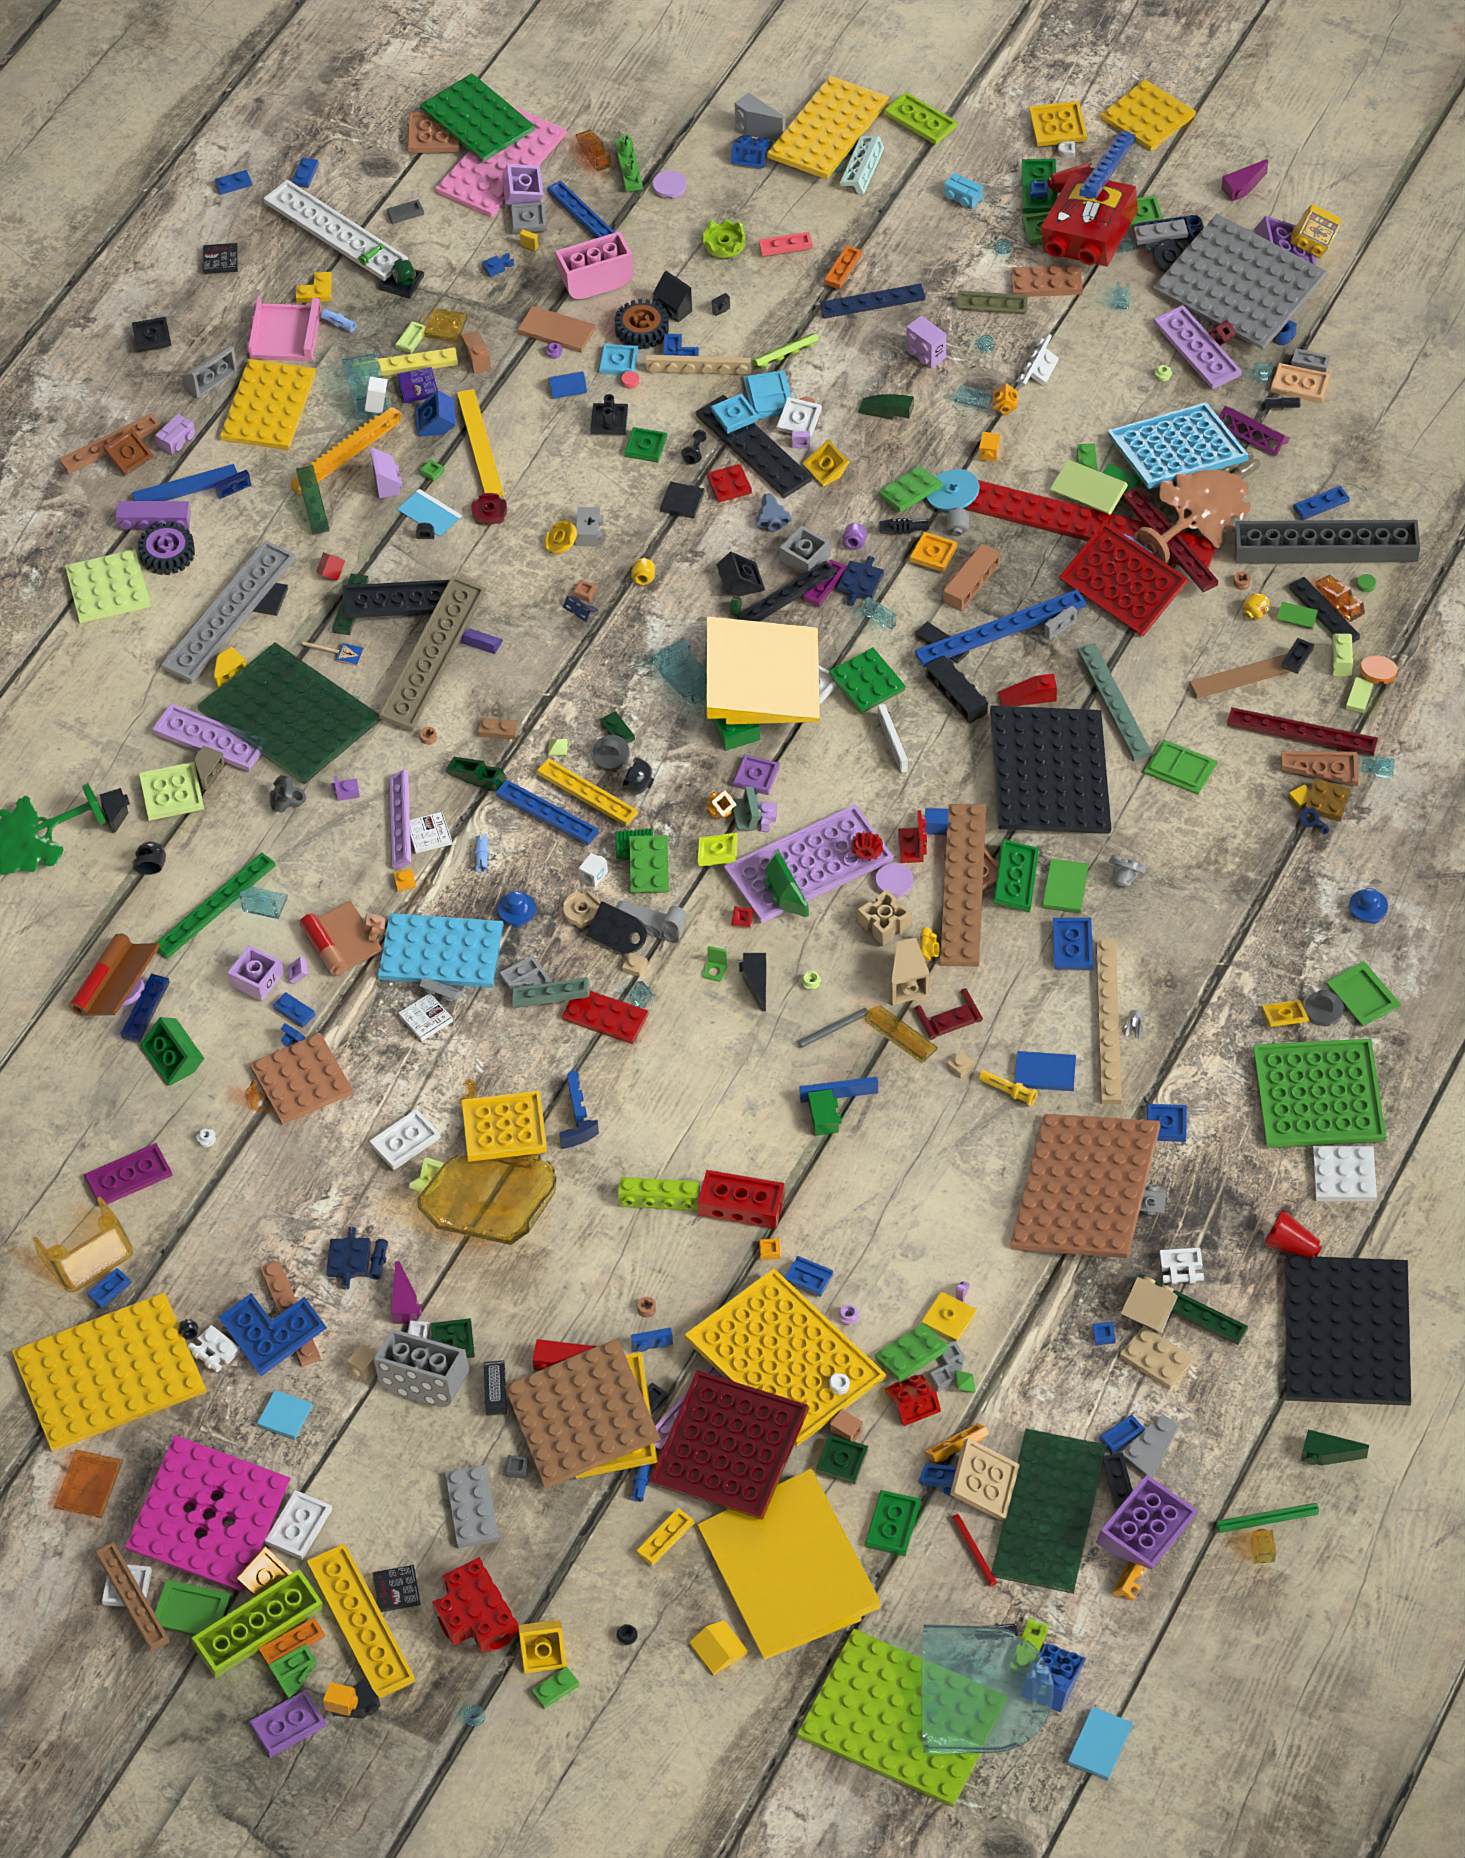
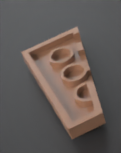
M1281 752L1282 771L1358 786L1357 752Z

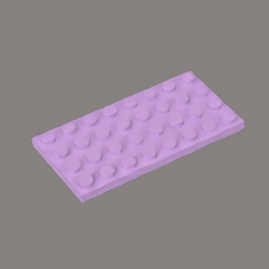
M856 804L745 855L737 859L736 862L724 865V871L749 907L754 909L753 912L758 920L763 923L787 912L780 910L777 903H773L770 895L771 891L766 889L763 883L765 868L775 849L780 850L807 902L892 862L893 855L884 843L881 856H878L877 860L871 859V861L864 859L862 861L861 858H855V854L851 853V840L853 836H856L857 832L863 833V831L869 833L872 831V834H877Z

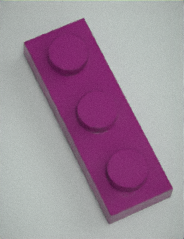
M830 560L828 563L836 569L837 574L805 593L803 601L820 607L842 578L846 566Z

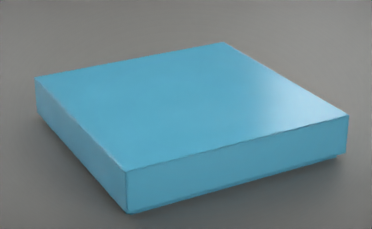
M603 344L599 374L623 375L628 371L635 372L638 346Z
M742 393L711 406V412L727 434L759 420L758 415Z
M275 1390L257 1425L260 1428L295 1440L313 1407L312 1403Z

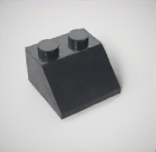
M665 271L653 292V301L657 302V306L661 304L662 309H666L670 319L680 322L693 311L691 287L668 271Z
M730 551L716 564L723 589L728 594L739 597L765 590L756 562Z

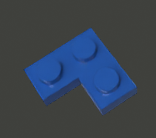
M664 334L663 355L699 356V347H682V334Z

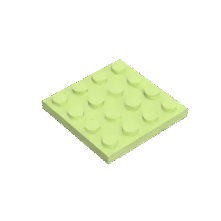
M136 549L65 565L80 623L151 607Z

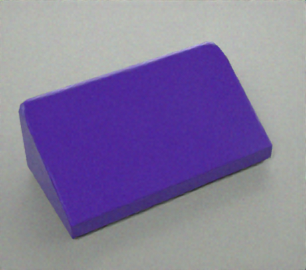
M468 629L462 634L463 644L493 654L496 653L503 641L501 638L473 629Z

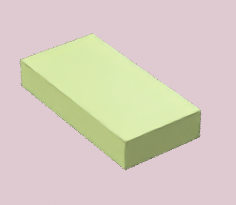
M412 321L395 344L396 349L411 354L427 333V326Z
M1356 677L1346 709L1364 713L1374 683Z

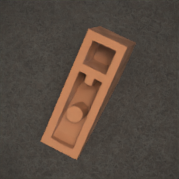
M474 331L461 334L474 374L491 370L490 356L480 333Z

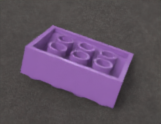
M1264 216L1254 229L1255 234L1316 265L1313 254L1291 244L1292 231L1296 225Z
M1146 1475L1101 1529L1096 1543L1114 1556L1152 1570L1196 1516L1198 1510Z

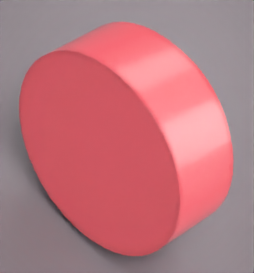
M628 371L622 375V385L624 387L635 388L638 386L639 375L636 372Z

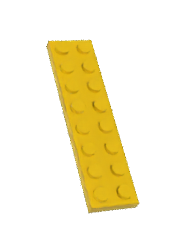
M344 1543L307 1560V1565L364 1676L379 1699L416 1682L346 1544Z

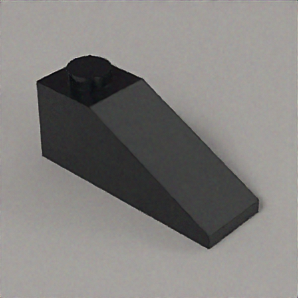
M743 953V960H739V972H743V980L760 1009L766 1011V953Z

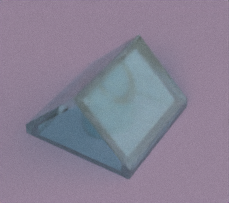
M250 887L240 892L243 912L279 919L288 898L287 894L256 887Z

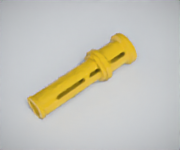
M985 1069L980 1073L979 1081L1011 1094L1014 1100L1024 1101L1028 1106H1032L1038 1094L1037 1090L1028 1089L1020 1082L1016 1084ZM993 1080H996V1081H998V1082L1004 1084L1005 1086H1003V1085H1001V1084H999V1083H997V1082H994Z

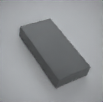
M419 199L386 209L392 224L424 215Z

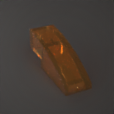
M591 129L576 134L579 145L597 172L613 166L611 154L604 148L603 141Z
M1327 575L1315 582V586L1325 599L1348 621L1351 622L1365 614L1364 603L1353 596L1351 588L1331 575Z

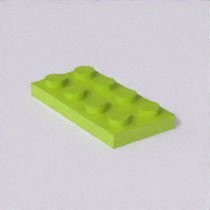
M905 92L884 110V115L934 145H937L956 129L958 124L957 121L908 92Z

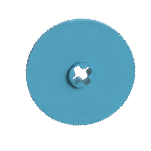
M952 469L942 472L936 478L942 481L943 487L927 496V499L932 507L941 511L964 508L971 504L979 493L978 479L973 473L963 469Z

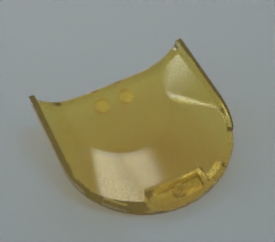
M539 1154L468 1162V1155L460 1158L458 1155H455L443 1164L418 1196V1209L437 1229L512 1245L530 1232L556 1191L557 1176H555V1169L549 1161H542Z

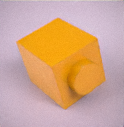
M983 432L979 446V459L997 462L1000 449V434Z
M330 1682L323 1699L324 1708L327 1711L350 1716L352 1709H355L358 1703L355 1689Z

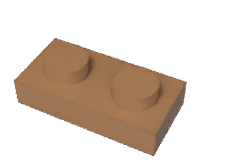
M481 718L478 735L479 737L515 740L518 721Z

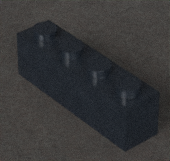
M943 655L926 665V678L969 724L988 714L989 703L987 698L977 691L974 684H970L965 675L955 668L951 660H948Z

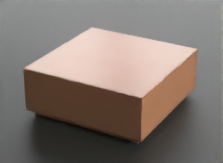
M580 580L573 591V596L590 602L597 591V585Z

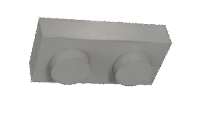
M1296 348L1291 365L1326 373L1330 355Z
M1070 606L1068 609L1062 610L1053 619H1049L1045 624L1044 636L1050 640L1077 621V609Z
M423 978L420 986L425 988V992L430 994L439 993L443 999L448 1001L459 999L462 994L461 990L430 978Z

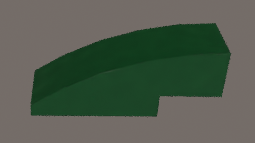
M881 394L865 397L862 399L858 413L890 420L894 416L909 419L914 407V396Z
M454 756L445 769L447 773L464 782L491 791H497L507 779L502 768L486 766L482 760Z

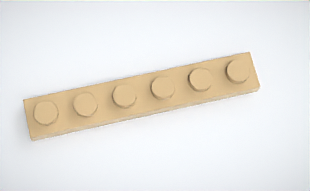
M646 355V372L751 375V358Z

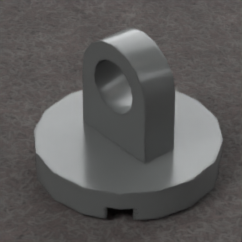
M606 735L600 738L594 744L592 750L595 763L606 771L620 769L621 766L628 762L630 756L628 744L617 735Z
M280 775L273 783L275 788L270 792V807L272 810L283 813L288 806L299 807L306 801L304 791L298 787H293L290 777ZM293 794L299 797V801L294 799Z
M1319 990L1307 998L1305 1011L1310 1022L1326 1027L1339 1022L1342 1018L1344 1005L1336 994L1328 990Z

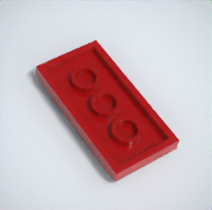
M590 990L589 997L569 1001L562 1014V1020L633 1044L649 1012L646 1009Z

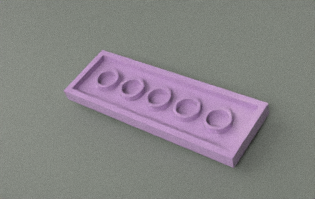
M1183 305L1154 318L1155 326L1211 389H1215L1242 375V370Z
M172 703L152 729L153 734L195 751H200L204 745L222 752L225 763L248 772L268 746L266 740Z

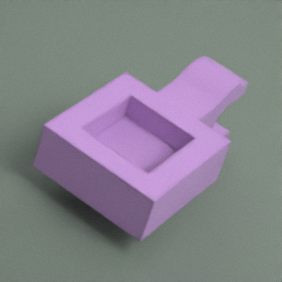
M759 802L758 809L761 810V820L758 821H761V832H769L770 822H776L777 803Z

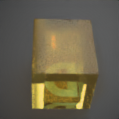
M1258 1529L1252 1531L1250 1542L1254 1564L1275 1562L1276 1547L1273 1530Z

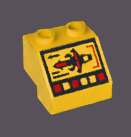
M1311 204L1303 213L1302 219L1293 228L1291 244L1320 258L1329 249L1340 227L1341 218Z

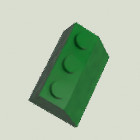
M159 1017L140 1044V1047L167 1085H172L195 1073L205 1059L176 1018Z

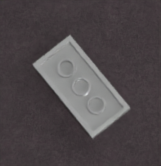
M486 1465L445 1472L458 1549L498 1542L499 1535Z

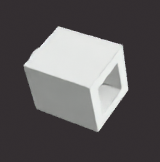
M591 853L578 868L579 879L596 887L608 872L607 860L602 856Z

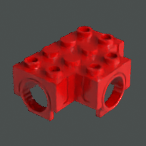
M480 1557L442 1575L443 1587L447 1594L441 1599L438 1598L432 1601L439 1624L453 1646L473 1637L481 1653L491 1652L505 1647L511 1642L513 1637L519 1635L518 1622L512 1616L507 1603L502 1599L500 1591L496 1584L493 1583L487 1569L484 1568ZM505 1634L498 1641L492 1642L496 1637Z

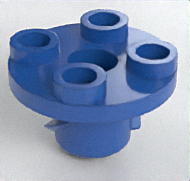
M1374 888L1359 890L1350 899V914L1353 918L1362 922L1377 924L1387 913V899Z
M520 891L510 892L498 903L500 919L515 928L529 922L536 914V905L533 898Z

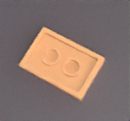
M1279 363L1270 392L1322 403L1330 380V373Z

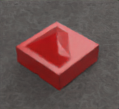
M734 906L731 925L751 928L754 909Z

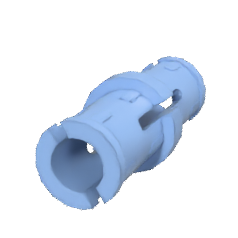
M326 308L321 314L322 319L334 323V326H340L349 332H353L356 327L355 321L345 318L341 313L337 314Z
M480 835L476 837L474 855L476 857L475 869L478 872H482V867L483 872L488 870L487 858L489 857V850L487 849L488 837L486 835H482V840H480Z

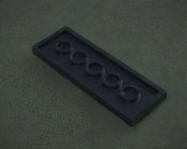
M450 580L342 585L345 618L432 614Z

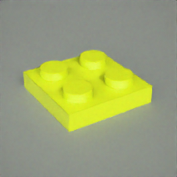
M737 833L699 837V866L736 862Z

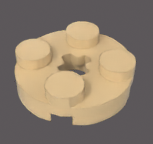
M578 891L570 894L564 901L563 912L565 919L578 928H585L587 925H591L600 905L599 898L591 892L586 894ZM579 907H586V910L579 911Z

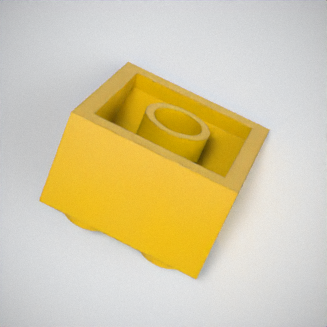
M561 1620L519 1625L524 1674L567 1667Z

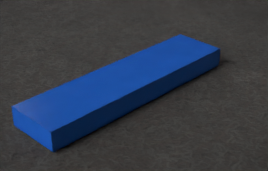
M869 1077L799 1086L800 1103L808 1102V1093L829 1089H832L833 1097L837 1096V1098L877 1094L878 1078Z

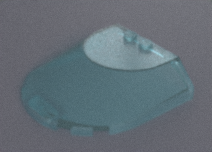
M923 1626L921 1652L923 1753L1005 1752L1023 1745L1040 1731L1052 1708L1054 1685L1048 1664L1044 1662L1040 1652L1028 1640L1024 1641L1012 1631L998 1627Z

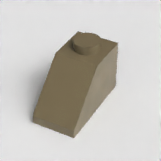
M203 745L200 751L196 752L194 761L202 788L206 791L225 765L222 752Z

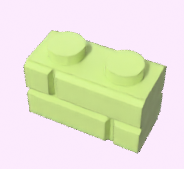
M1333 634V676H1352L1353 652L1351 634Z

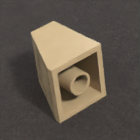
M916 937L897 942L891 980L892 1005L930 996V973Z

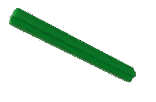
M1310 1503L1217 1521L1216 1527L1219 1533L1315 1516L1319 1514V1507L1317 1503Z

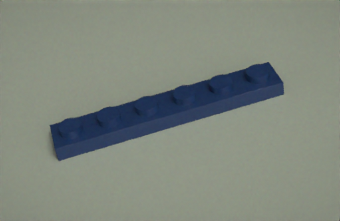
M921 283L821 301L820 308L824 319L924 301L925 294Z

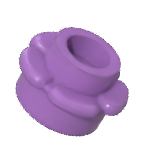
M551 343L547 345L545 351L549 358L557 359L561 356L563 348L558 343Z

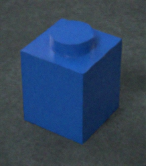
M925 808V815H922V817L926 819L925 831L927 834L947 835L948 809Z

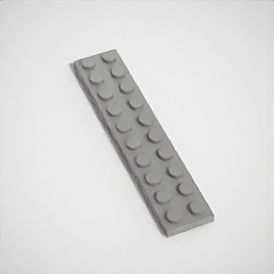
M265 540L161 664L162 669L193 683L296 559L295 554Z

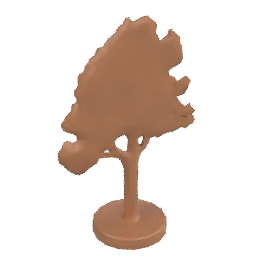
M1221 469L1195 471L1193 474L1178 473L1176 474L1177 486L1174 487L1171 480L1163 481L1160 484L1159 492L1162 502L1173 505L1179 514L1177 523L1162 535L1149 527H1142L1135 532L1134 540L1152 551L1154 556L1165 563L1170 558L1166 542L1188 527L1191 529L1198 528L1212 542L1214 547L1220 548L1221 545H1224L1225 540L1222 538L1223 530L1229 533L1235 532V526L1231 524L1232 515L1241 520L1250 511L1251 503L1242 501L1244 495L1248 494V485L1242 481L1241 475L1222 472ZM1189 509L1192 513L1185 519L1184 510Z

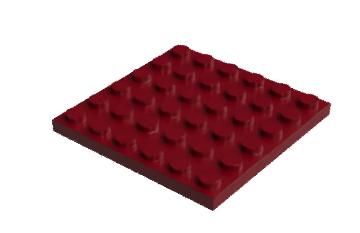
M696 1370L649 1482L653 1485L763 1520L810 1407L795 1400Z

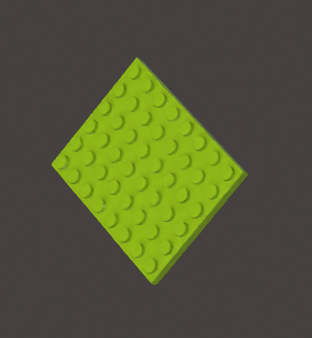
M853 1629L801 1725L797 1738L954 1807L1008 1702V1696Z

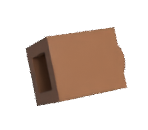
M843 1409L838 1415L833 1416L829 1423L831 1435L855 1442L863 1432V1422Z

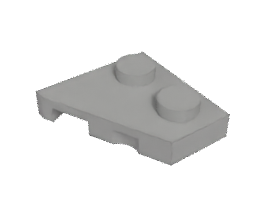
M533 955L500 972V977L510 990L552 982Z

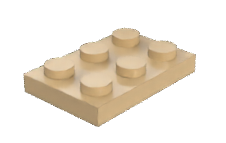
M1146 1326L1139 1330L1120 1353L1121 1359L1169 1390L1172 1389L1194 1362L1193 1356Z

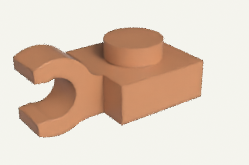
M367 913L364 921V930L369 931L368 940L376 942L377 935L383 934L385 917Z

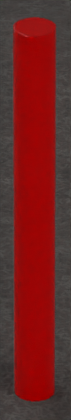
M959 1514L954 1515L952 1520L989 1586H995L997 1581Z

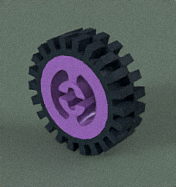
M161 522L158 528L154 524L151 526L152 531L147 528L145 533L142 532L141 538L138 540L139 557L142 565H145L147 570L151 569L152 573H156L158 570L159 575H163V571H166V575H170V570H173L175 574L178 573L177 568L183 571L185 569L184 565L188 567L190 561H193V555L195 556L193 536L183 525L178 527V523L174 522L173 526H171L170 522H166V526H163Z

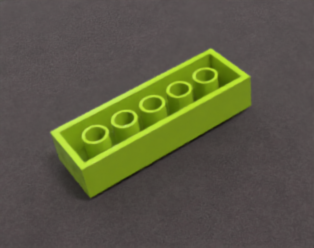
M298 1569L192 1637V1646L216 1679L257 1653L260 1647L291 1631L322 1611L323 1602L300 1569Z

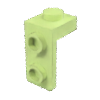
M425 1158L420 1178L411 1182L409 1188L414 1189L416 1193L426 1194L440 1186L445 1163Z

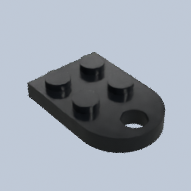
M601 901L586 936L618 952L629 954L635 953L643 947L647 938V930L639 918ZM638 933L640 940L634 944L631 939L632 935Z

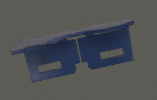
M572 595L566 597L563 608L571 613L576 612V616L585 622L591 611H598L594 606L586 605Z

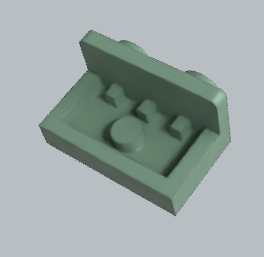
M746 787L743 798L733 799L736 806L732 809L738 831L756 830L758 820H761V810L757 807L758 795L754 793L753 787Z

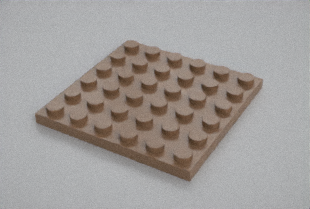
M618 1338L505 1385L545 1488H549L661 1440Z

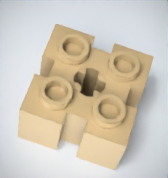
M888 889L875 897L876 902L874 904L869 901L858 909V923L867 932L872 930L873 938L882 946L894 939V933L902 934L912 927V912L903 904L898 906L897 898Z

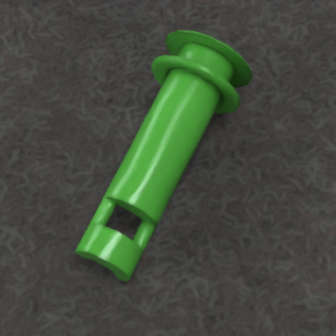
M380 243L365 255L361 254L358 257L359 262L362 265H366V262L369 263V259L376 255L379 250H382L384 245Z

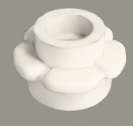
M202 1129L197 1134L196 1139L201 1146L210 1147L215 1142L216 1134L211 1129Z

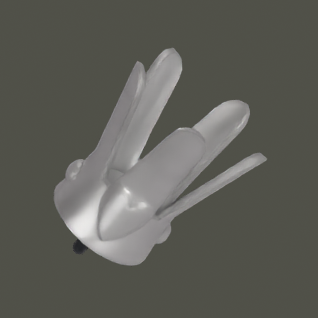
M1131 1010L1128 1015L1129 1019L1123 1029L1127 1026L1125 1036H1128L1132 1027H1135L1136 1038H1139L1140 1030L1143 1033L1142 1021L1144 1020V1014L1139 1010Z

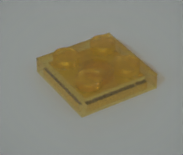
M434 307L425 328L424 337L458 343L468 318L467 313Z

